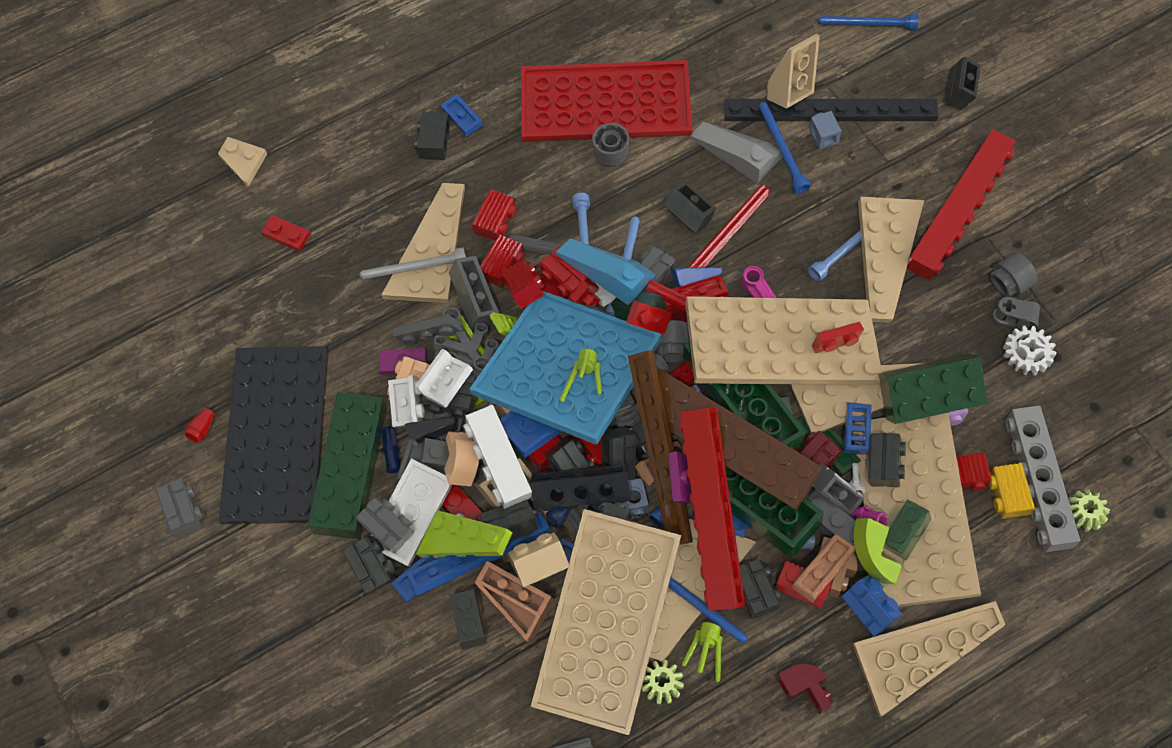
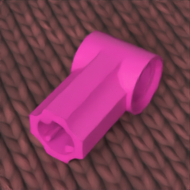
M750 266L745 269L741 280V287L745 292L749 293L751 298H776L763 278V271L759 267ZM747 278H755L757 282H751Z

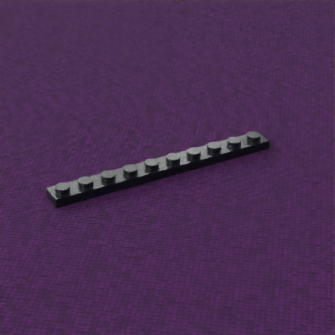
M724 99V121H765L759 109V105L762 102L768 105L775 121H811V117H814L816 114L832 111L836 121H937L938 119L937 99H802L788 108H784L767 99Z

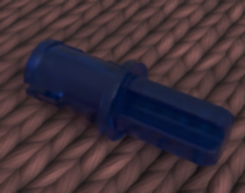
M387 426L381 430L383 449L381 451L385 455L386 472L394 474L398 473L401 467L398 453L400 452V447L397 446L395 428Z

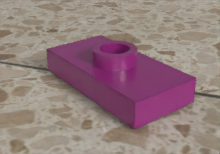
M426 349L380 351V374H395L396 365L399 361L403 360L404 356L426 363Z
M671 452L669 453L672 500L682 504L691 503L690 481L686 474L688 467L687 457L684 453Z

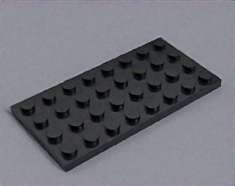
M327 346L236 348L219 513L220 524L309 522L320 472L328 363Z

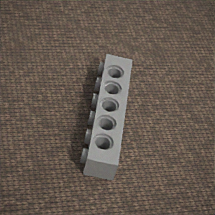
M1041 406L1012 409L1005 424L1007 431L1011 432L1013 439L1012 450L1014 454H1017L1019 463L1023 465L1035 509L1031 513V517L1037 523L1039 544L1043 545L1045 552L1072 549L1080 542V537ZM1023 431L1029 432L1032 437L1026 436ZM1029 453L1036 454L1038 459L1032 458ZM1036 475L1042 476L1045 482L1039 481ZM1042 497L1048 498L1051 501V505L1046 504ZM1049 520L1055 521L1058 528L1052 527Z

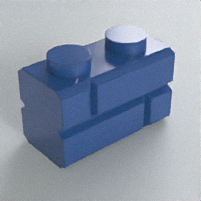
M871 575L860 579L842 596L873 636L886 630L902 615L897 602L885 594L882 590V584L876 578H872Z

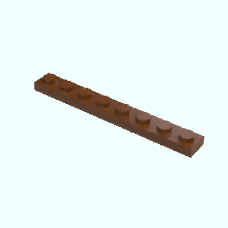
M653 350L628 356L664 531L682 535L679 545L693 542L686 505L673 502L669 453L674 452Z

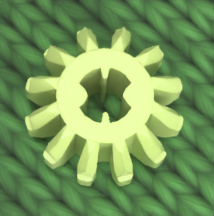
M1090 489L1085 490L1084 493L1077 491L1074 497L1068 499L1077 528L1082 525L1085 532L1091 528L1098 530L1101 524L1107 522L1108 518L1106 515L1109 514L1110 509L1104 507L1107 500L1100 501V493H1095L1093 496Z
M667 660L663 661L662 667H659L658 662L654 661V670L647 666V675L644 676L643 683L647 684L642 686V692L650 691L647 696L648 700H652L654 696H657V704H661L662 697H665L668 704L671 703L670 694L678 698L680 693L677 689H682L684 683L678 681L683 677L682 672L674 673L677 669L675 664L667 668ZM660 677L666 678L665 682L669 681V683H665L664 687H660L659 682L656 683L655 681H660Z

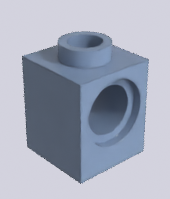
M832 111L818 113L811 117L809 131L819 149L839 143L842 131Z
M642 478L631 480V497H638L640 502L632 504L627 500L625 503H622L629 509V517L633 519L640 518L645 513H648V501Z

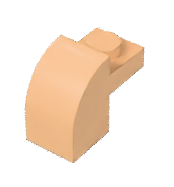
M448 432L446 442L450 454L444 468L448 484L472 486L479 463L473 450L475 442L472 440V437L468 438L466 433Z

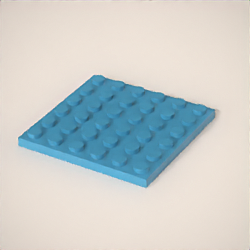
M543 291L545 296L526 307L470 387V392L476 397L597 445L634 385L628 356L653 350L654 353L662 340L661 334L633 326L619 318ZM582 349L594 350L598 355L597 362L601 364L602 394H597L594 371L590 374H584L583 378H579L578 370L564 402H561L560 397L574 368V362L578 360L579 352Z

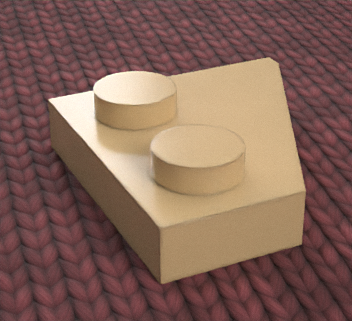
M227 137L218 155L234 174H237L243 183L249 187L267 152L263 148Z

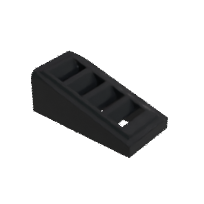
M453 417L405 424L409 438L414 446L423 444V439L425 438L435 439L448 434V432L458 430Z

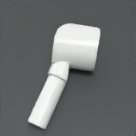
M853 463V478L849 484L856 490H860L862 494V491L865 492V489L860 482L858 463Z

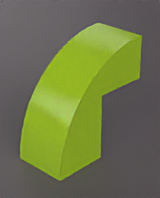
M870 518L856 519L854 525V546L860 563L868 574L883 584H896L902 565L881 556L890 527Z

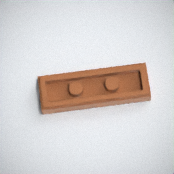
M835 534L794 582L792 588L813 603L854 554L855 547Z

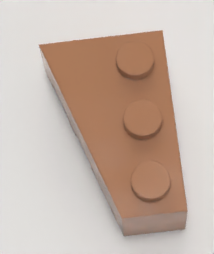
M487 561L475 584L501 611L527 642L532 643L555 599L531 585L523 587L519 578Z

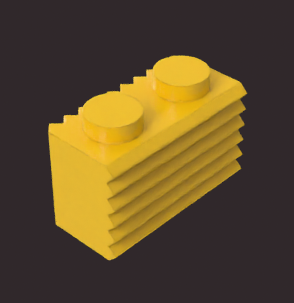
M1022 463L994 467L990 472L992 480L988 487L994 491V508L997 513H1000V518L1006 519L1030 515L1035 507Z

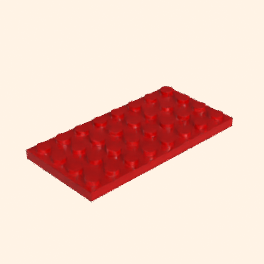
M688 60L521 66L522 141L592 139L594 131L606 123H616L623 126L628 131L629 137L692 135Z

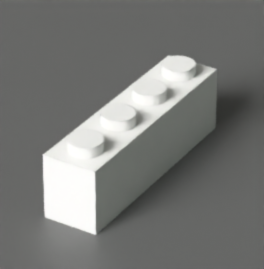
M490 405L466 415V424L463 425L468 438L472 437L475 442V446H473L474 453L478 460H483L485 467L482 470L487 482L492 481L495 487L492 493L497 504L502 503L503 508L506 509L531 498L532 490L494 406Z

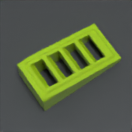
M493 312L490 314L492 322L504 337L507 336L519 319L515 316Z

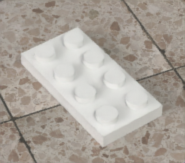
M413 459L410 460L389 502L396 507L393 512L397 516L403 514L413 523L410 528L414 531V534L396 553L389 551L383 545V554L409 567L411 566L436 510H440L453 485L448 484L446 475Z

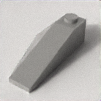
M702 122L690 135L692 140L757 184L783 157L780 150L767 141L706 122Z

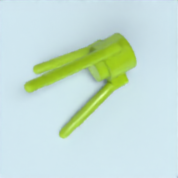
M582 349L579 352L578 360L574 362V368L560 397L561 402H564L578 370L579 378H583L584 374H590L594 371L597 394H602L601 364L597 362L598 355L594 350Z
M702 623L700 630H696L694 640L682 662V666L685 667L700 641L699 644L703 646L697 672L702 673L708 649L714 648V645H716V682H720L721 644L723 637L720 636L721 627L713 623Z

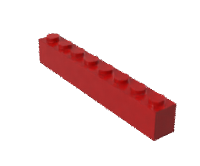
M992 129L912 253L907 264L908 270L929 281L934 274L939 275L945 264L942 262L945 257L949 259L955 249L953 243L961 240L966 231L963 229L965 224L970 226L976 215L973 213L976 208L980 210L986 199L983 197L986 192L990 194L996 184L993 180L995 177L1000 178L1006 168L1003 164L1005 161L1010 162L1016 150L1013 147L1016 140Z
M702 408L680 412L679 426L684 435L683 453L687 457L688 463L686 474L691 484L690 502L694 506L695 512L693 524L698 533L697 551L701 555L702 561L700 573L705 582L706 589L704 600L708 605L709 611L739 608L745 606V598L717 408Z

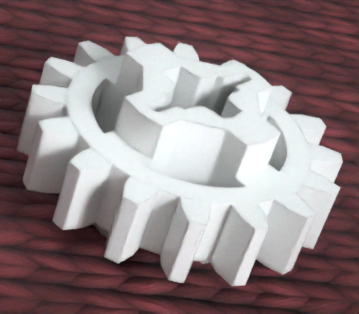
M1023 326L1020 331L1014 329L1012 335H1008L1003 349L1006 350L1003 356L1010 358L1007 363L1008 365H1016V372L1021 368L1024 375H1027L1029 371L1036 375L1039 370L1045 372L1047 366H1051L1056 352L1052 350L1056 345L1055 343H1049L1050 335L1043 336V329L1038 333L1035 326H1032L1031 330H1027L1026 326Z

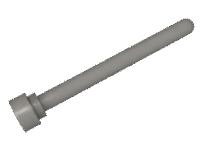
M464 247L457 248L449 255L363 270L359 275L362 279L450 264L454 263L455 259L465 258Z

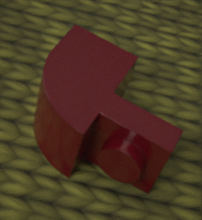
M797 664L778 674L776 679L788 701L807 692L819 715L828 711L832 706L830 703L832 698L828 690L820 686L825 682L827 676L819 668L810 664Z

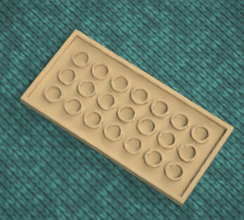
M740 297L686 298L685 304L695 383L880 385L878 373H882L868 300ZM856 322L862 324L864 330L856 344L849 347L846 345L837 347L828 353L825 351L820 353L814 352L812 344L818 333Z
M944 413L898 424L886 420V417L871 420V433H898L901 436L902 442H906V456H901V465H905V479H900V487L870 486L868 481L869 453L867 455L856 454L861 460L858 463L860 482L865 489V492L862 491L864 506H869L878 512H885L888 515L886 517L889 518L886 526L890 528L881 556L902 565L896 584L881 583L882 590L889 598L894 599L899 607L981 596L949 414ZM854 422L852 425L864 426V423ZM853 432V435L863 436V432ZM854 442V443H855V445H860V446H862V443H863V442Z
M586 509L583 510L569 562L570 567L565 577L531 707L622 734H630L682 535Z

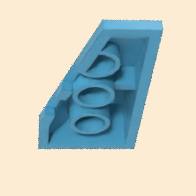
M571 238L556 252V255L627 305L639 295L650 280L656 277V274L636 261Z

